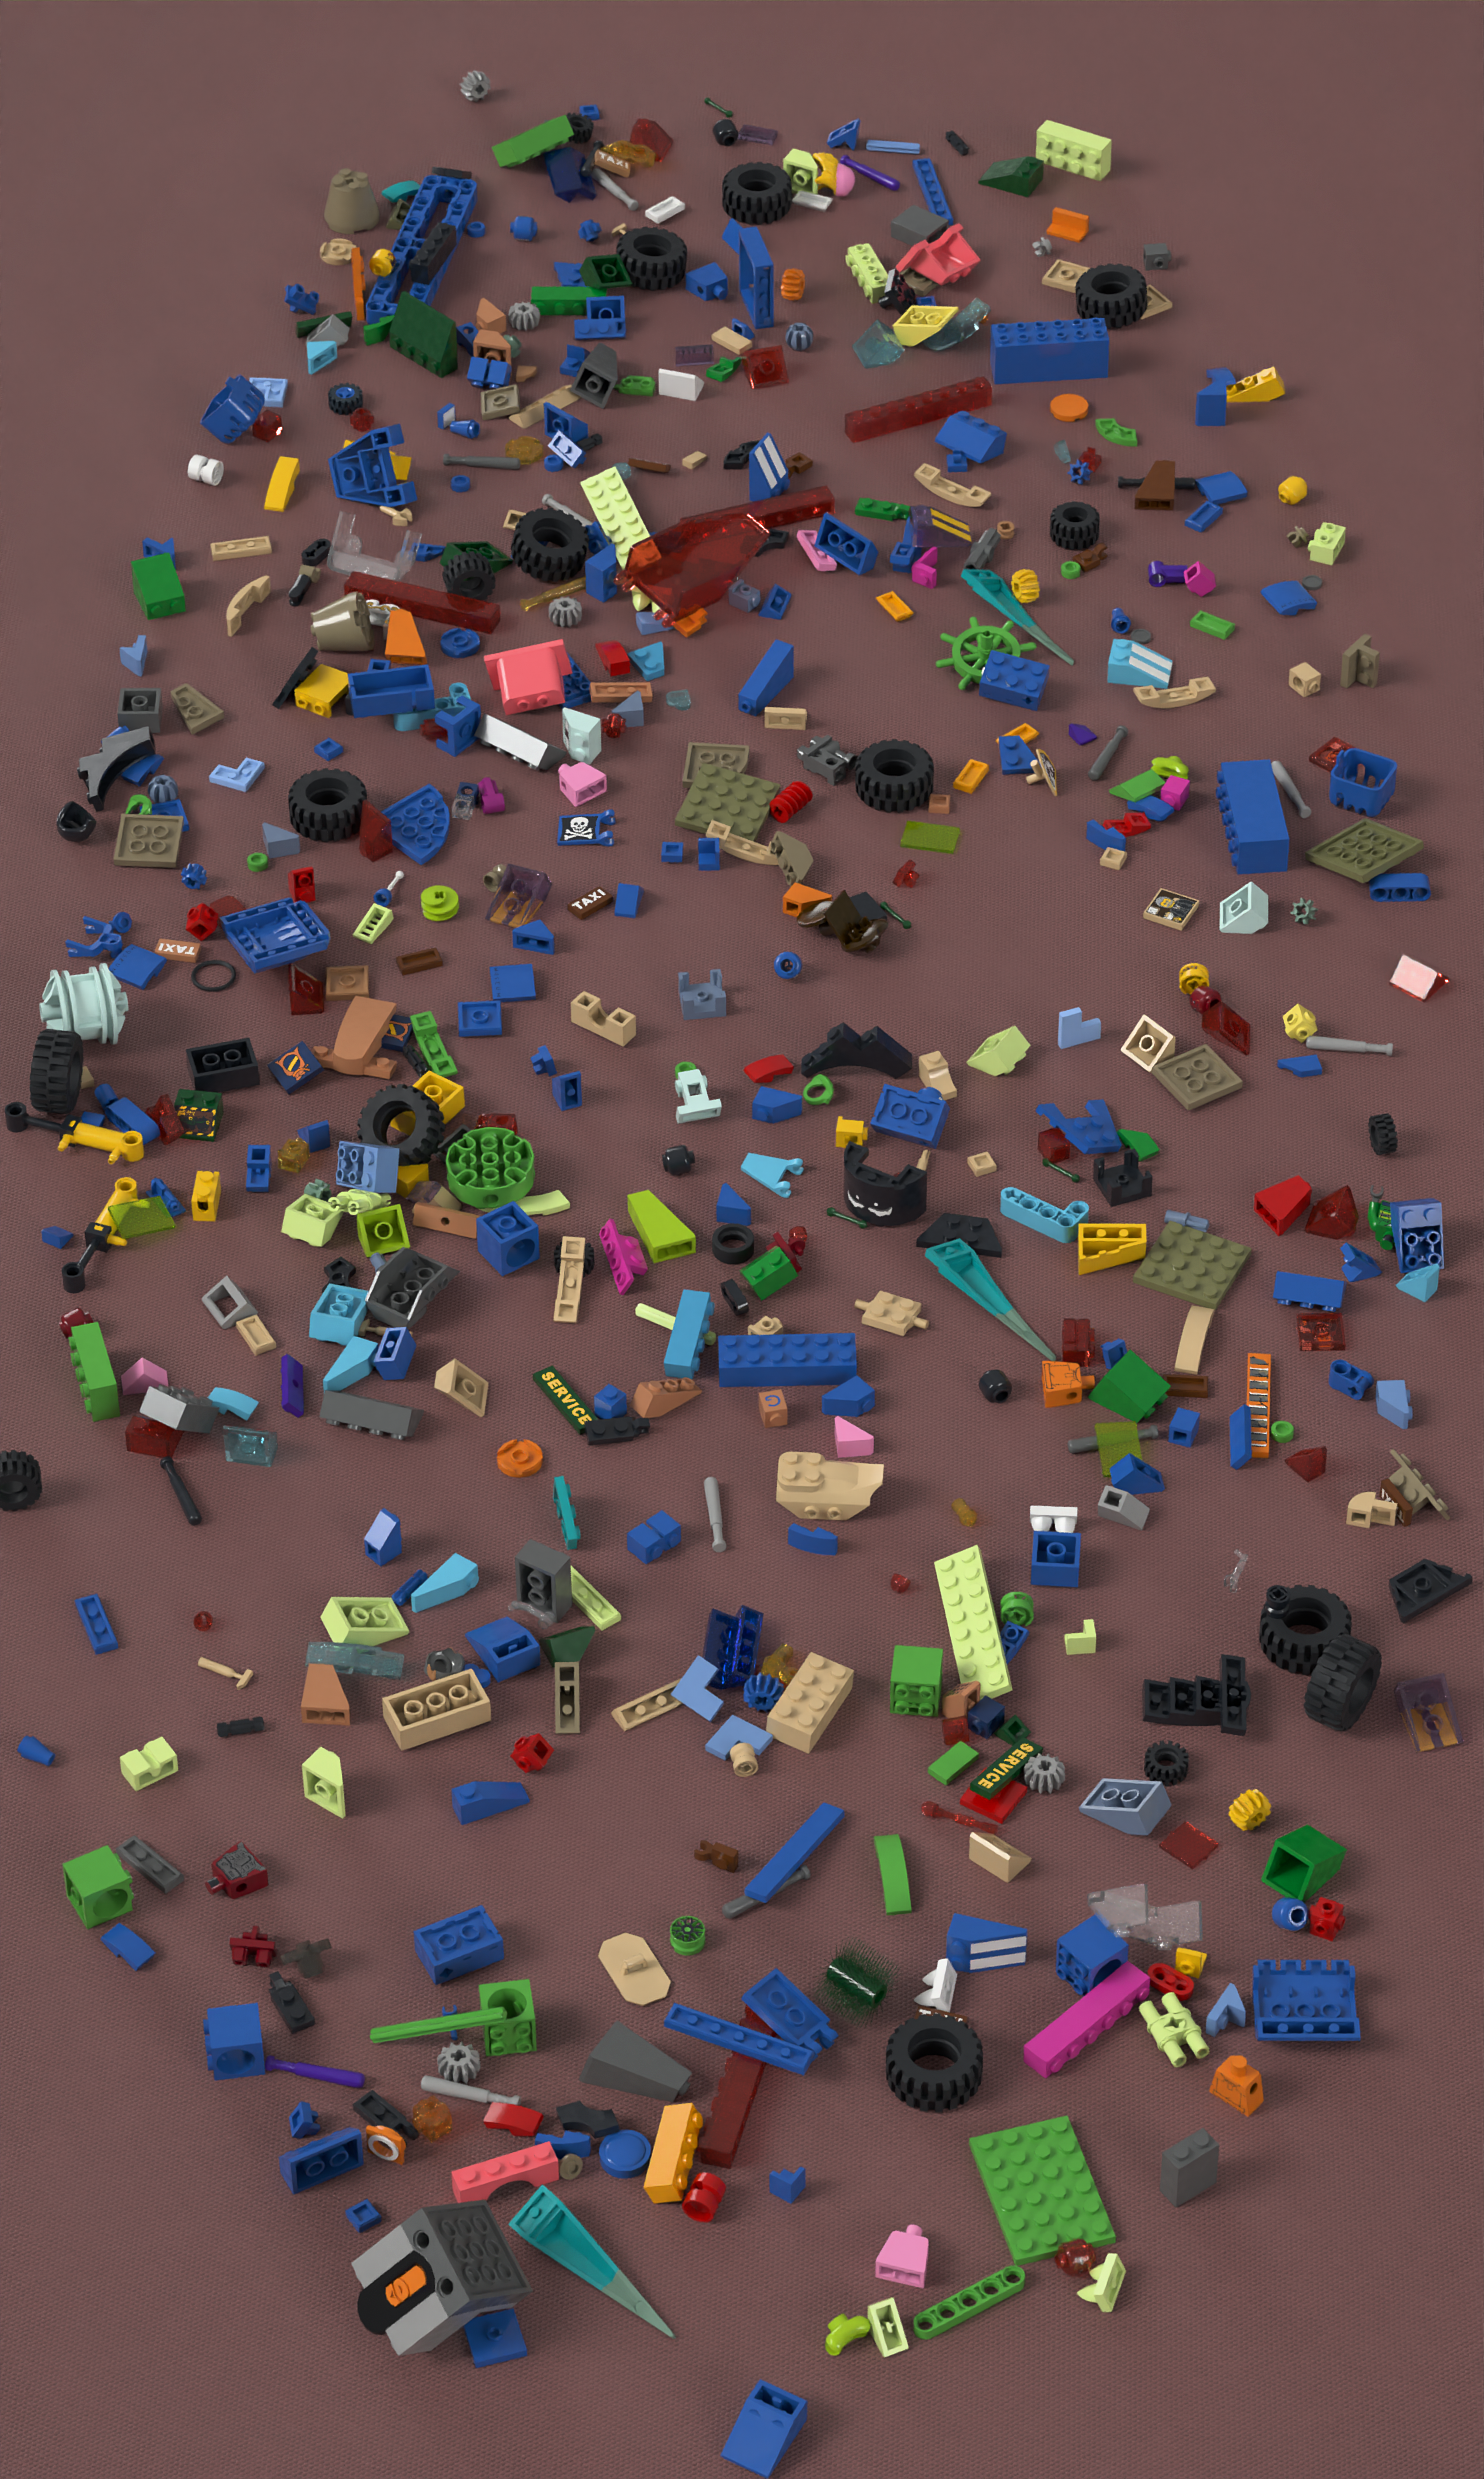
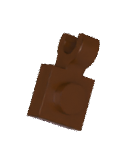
M800 452L787 458L785 465L788 469V479L791 478L794 472L800 474L813 467V460Z
M1100 543L1092 552L1087 549L1073 556V561L1081 566L1083 572H1087L1099 566L1100 560L1108 557L1104 552L1108 547Z
M701 1840L700 1849L705 1851L694 1850V1858L699 1861L711 1859L712 1865L732 1873L738 1868V1850L718 1842L712 1845L708 1841Z

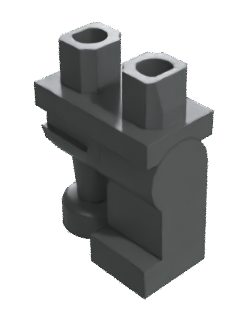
M829 735L823 738L815 736L810 741V748L802 745L797 750V758L803 761L804 769L810 770L813 773H819L828 778V783L832 786L846 778V769L853 770L858 758L853 753L845 754L842 752L839 742L832 740V737Z

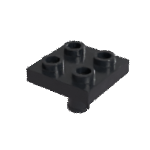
M896 269L889 271L884 292L885 296L880 297L878 302L883 309L893 304L902 316L911 306H914L916 294L913 288L909 287L905 282L902 274H899Z

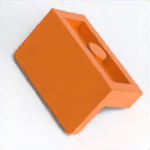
M1055 207L1052 211V224L1046 230V234L1080 243L1089 232V216Z

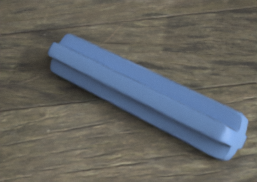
M867 140L866 144L868 151L919 154L920 144Z

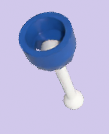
M402 871L396 872V877L387 889L382 888L375 893L374 901L376 904L385 907L390 903L392 899L390 891L397 881L404 877Z

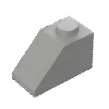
M332 314L308 334L305 346L307 347V342L335 341L337 347L339 345L342 346L348 340L350 328Z

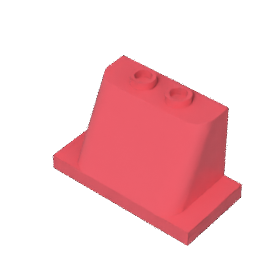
M958 223L948 228L938 240L930 244L926 239L915 244L895 267L899 272L910 268L942 286L948 282L954 283L960 276L966 277L981 259L961 236L960 232L964 228Z
M563 639L484 656L493 689H501L506 715L565 703L563 676L572 674V667Z

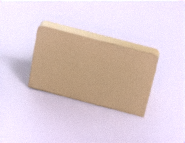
M765 707V728L805 730L807 720L806 709Z

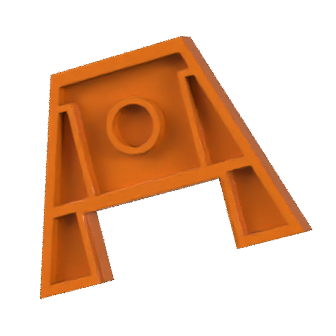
M360 247L351 249L357 321L365 320L362 291L366 290L364 274H361V272H364L363 256H360Z

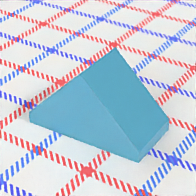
M335 341L307 342L309 374L312 375L337 358V343Z
M1434 1264L1409 1272L1396 1286L1399 1290L1426 1302L1437 1291L1440 1267L1438 1264Z

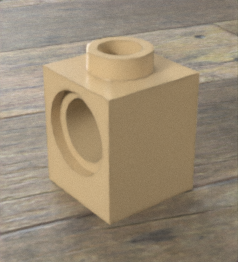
M1304 662L1290 669L1289 686L1300 695L1306 697L1320 690L1321 674L1308 663Z

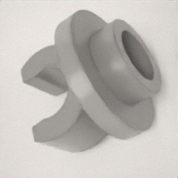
M1041 237V242L1037 241L1032 244L1034 249L1037 250L1035 251L1037 257L1043 256L1045 252L1048 255L1051 254L1052 245L1049 239L1045 240L1044 237Z

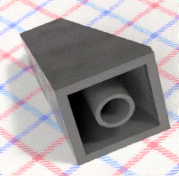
M599 342L582 363L570 391L604 409L618 380L616 351Z
M616 2021L590 2053L578 2080L587 2084L674 2102L678 2095L683 2097L690 2088L691 2084L688 2080L692 2072L622 2023Z

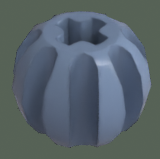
M794 323L786 331V343L793 350H805L813 342V331L805 323Z
M155 776L148 784V795L155 804L172 801L178 796V785L171 776Z

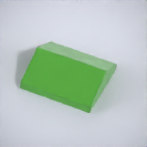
M1150 769L1109 789V792L1129 801L1137 802L1161 790L1166 782Z

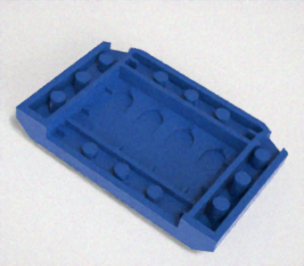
M290 897L219 917L226 938L254 974L290 964L312 953L326 950L331 940L329 930L307 903L301 900L294 903Z

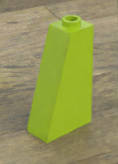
M649 1190L627 1195L628 1212L653 1263L696 1253V1237L694 1233Z

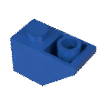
M385 1508L379 1512L364 1538L365 1555L380 1567L402 1553L401 1522L395 1514H391Z

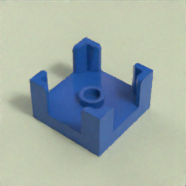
M464 696L456 699L457 703L466 707L453 717L444 711H440L435 715V723L448 731V743L437 739L436 747L454 757L480 739L474 736L481 721L480 705Z

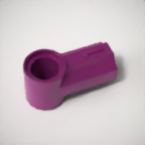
M490 777L483 778L478 783L483 813L489 814L505 811L504 797L502 793H499L495 780H492Z

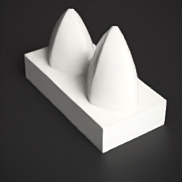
M1030 1506V1523H1032L1034 1531H1049L1051 1524L1054 1523L1057 1532L1073 1533L1075 1524H1077V1507Z
M940 1959L937 1969L931 1971L923 1978V1981L933 1988L918 1995L914 1999L916 2003L950 2012L957 1973L949 1959Z

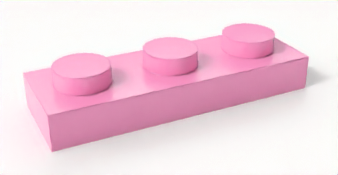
M798 530L796 537L817 571H835L837 566L835 560L814 547L818 535L817 531Z

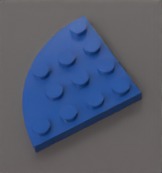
M429 783L367 819V827L418 864L423 865L437 854L448 837L450 829L449 809L443 801V796Z

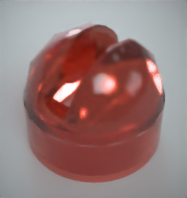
M802 1226L793 1227L789 1230V1237H799L806 1242V1228Z
M894 1573L890 1587L893 1591L899 1587L898 1593H903L908 1589L911 1581L902 1575Z
M200 1611L195 1615L193 1624L197 1630L207 1631L213 1624V1617L208 1611ZM202 1616L206 1617L207 1625H203Z

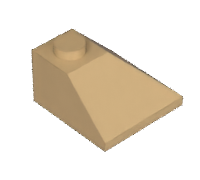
M457 1359L452 1360L436 1372L434 1388L480 1417L484 1416L489 1382Z

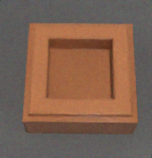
M930 794L929 813L949 814L950 795Z

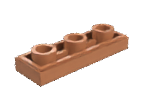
M417 1202L414 1209L413 1225L476 1239V1219L480 1216Z

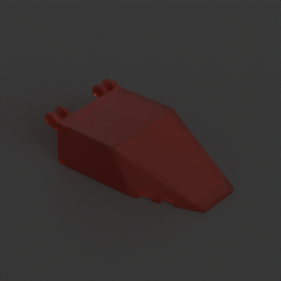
M745 510L721 513V516L713 518L711 515L704 516V519L700 520L688 518L633 544L629 550L625 569L615 576L613 582L616 585L624 583L621 589L625 593L632 590L634 586L642 591L660 607L654 613L653 618L657 621L663 619L661 625L664 628H668L677 621L696 613L699 609H704L719 602L768 539L770 532Z

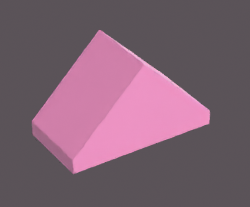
M143 1357L121 1375L123 1395L147 1393L149 1386L159 1387V1384L168 1387L167 1371Z
M839 1416L835 1417L834 1434L838 1458L867 1456L874 1453V1436Z

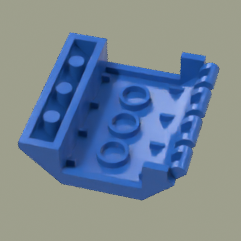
M1257 1960V1965H1253L1252 1998L1256 2039L1258 2041H1360L1359 2018H1356L1354 1994L1355 1966H1349V1960H1331V1970H1326V1960H1306L1305 1969H1301V1960H1280V1969H1276V1960Z

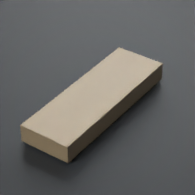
M269 536L210 544L213 561L272 553Z

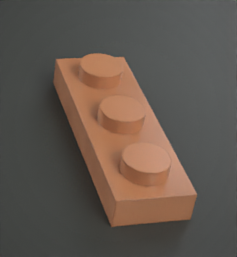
M650 682L590 683L589 687L592 702L622 703L636 691L641 692L642 702H652L653 698Z

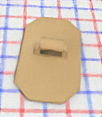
M623 1933L603 1941L598 1958L625 2001L645 2006L666 1997L671 1981L642 1937Z

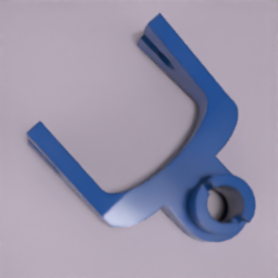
M86 916L83 917L84 924L93 925L86 926V933H102L100 938L90 946L68 939L65 941L66 947L71 948L68 950L69 957H94L103 950L110 951V957L117 958L123 951L122 938L119 934L113 933L111 924Z

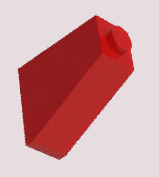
M1297 1175L1255 1193L1254 1211L1278 1236H1281L1310 1205L1312 1188L1300 1175Z

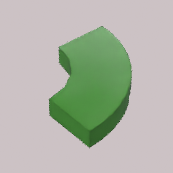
M1114 418L1096 419V429L1105 439L1119 445L1137 446L1136 429L1122 427Z

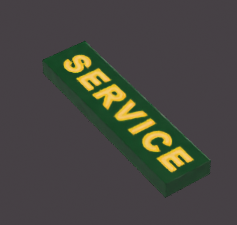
M553 1365L533 1374L535 1383L579 1435L585 1433V1421L598 1420Z
M1022 1737L970 1783L969 1789L989 1800L992 1799L1024 1770L1030 1757L1036 1758L1038 1753L1042 1755L1043 1747Z

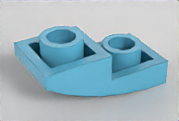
M217 1387L214 1388L208 1397L213 1400V1405L219 1407L218 1412L224 1415L227 1410H230L246 1421L259 1403L239 1392Z

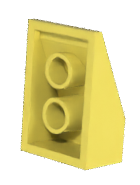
M911 306L893 325L899 345L915 346L940 331L959 311L958 307Z

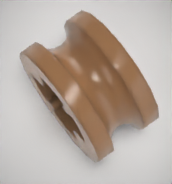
M1009 521L998 523L997 532L1001 534V539L1007 540L1014 537L1015 527L1013 523Z

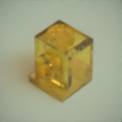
M288 1138L283 1148L277 1152L278 1167L299 1173L310 1157L309 1144L301 1138H296L295 1140Z

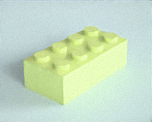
M1046 120L1037 130L1036 158L1044 160L1046 165L1101 181L1111 168L1112 140Z

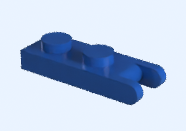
M625 318L574 320L575 340L626 338V333H618V324L625 323Z

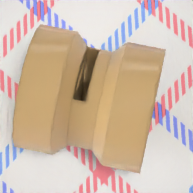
M739 1743L733 1746L730 1750V1756L734 1762L735 1774L740 1777H748L756 1773L758 1763L754 1757L753 1746L749 1743Z

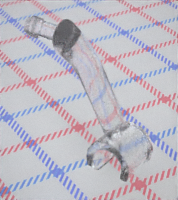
M1238 1549L1234 1551V1554L1239 1556L1240 1560L1233 1573L1226 1575L1224 1578V1586L1230 1585V1592L1235 1593L1238 1589V1578L1248 1560V1554L1243 1555Z
M512 1601L511 1605L508 1606L509 1611L514 1609L524 1610L540 1618L538 1625L542 1629H547L555 1622V1615L549 1611L543 1613L530 1604Z

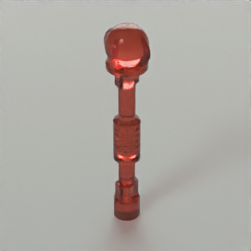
M926 1801L921 1805V1812L925 1816H932V1818L943 1816L965 1826L981 1828V1830L995 1835L997 1832V1825L986 1822L982 1823L960 1813L954 1814L939 1808V1804H935L932 1801Z

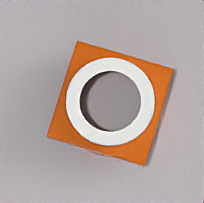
M368 2125L366 2127L368 2153L403 2165L405 2162L404 2151L406 2149L403 2137L388 2127ZM378 2141L388 2144L392 2150L385 2148Z

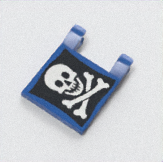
M609 809L601 814L559 816L558 846L581 844L613 846L614 839H607L613 838V832L605 831L600 834V823L614 825L616 821L614 810Z

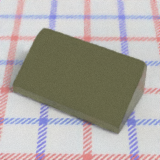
M399 199L392 209L386 228L400 230L411 205Z

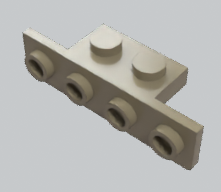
M1392 1449L1390 1451L1402 1467L1388 1479L1391 1480L1413 1507L1412 1515L1431 1501L1448 1521L1451 1517L1446 1513V1510L1449 1509L1441 1498L1436 1500L1433 1497L1436 1492L1428 1483L1423 1485L1421 1481L1424 1477L1416 1468L1410 1469L1409 1465L1412 1463L1405 1454L1399 1455Z

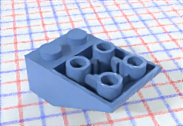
M340 1141L336 1185L375 1193H396L400 1149L382 1145Z

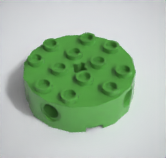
M485 1127L467 1132L463 1135L462 1139L457 1141V1143L454 1142L448 1148L446 1167L448 1172L447 1181L451 1192L460 1201L478 1209L498 1208L512 1201L516 1202L524 1198L533 1187L535 1179V1159L531 1145L525 1138L522 1139L516 1136L515 1132L506 1128Z

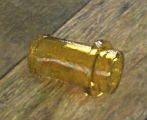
M962 1498L956 1499L952 1503L951 1508L959 1516L960 1523L967 1527L974 1525L977 1521L975 1510L970 1509Z

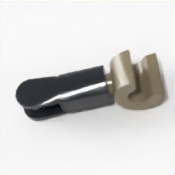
M301 564L299 576L288 592L290 597L289 604L291 606H299L311 583L318 582L321 575L320 568Z

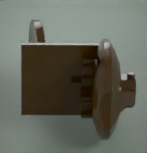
M845 890L833 902L823 901L813 904L804 909L796 918L798 925L803 928L819 925L820 933L823 936L836 934L841 942V948L845 952L863 949L868 953L876 949L880 944L881 935L888 927L886 919H872L869 921L867 916L862 918Z

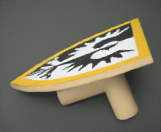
M1036 749L1039 762L1033 760L1030 763L1035 774L1027 776V782L1032 784L1046 779L1054 796H1057L1056 769L1047 754L1041 749Z

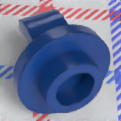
M119 912L114 916L113 921L108 923L112 925V929L116 932L126 933L131 928L132 920L126 912Z

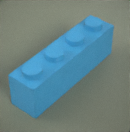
M683 1289L664 1360L666 1376L693 1379L694 1372L699 1370V1353L704 1351L705 1340L703 1338L704 1334L709 1332L710 1322L708 1319L709 1315H713L715 1307L714 1302H711L709 1292Z

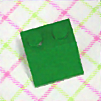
M778 1246L773 1247L739 1271L761 1301L798 1276L790 1260Z

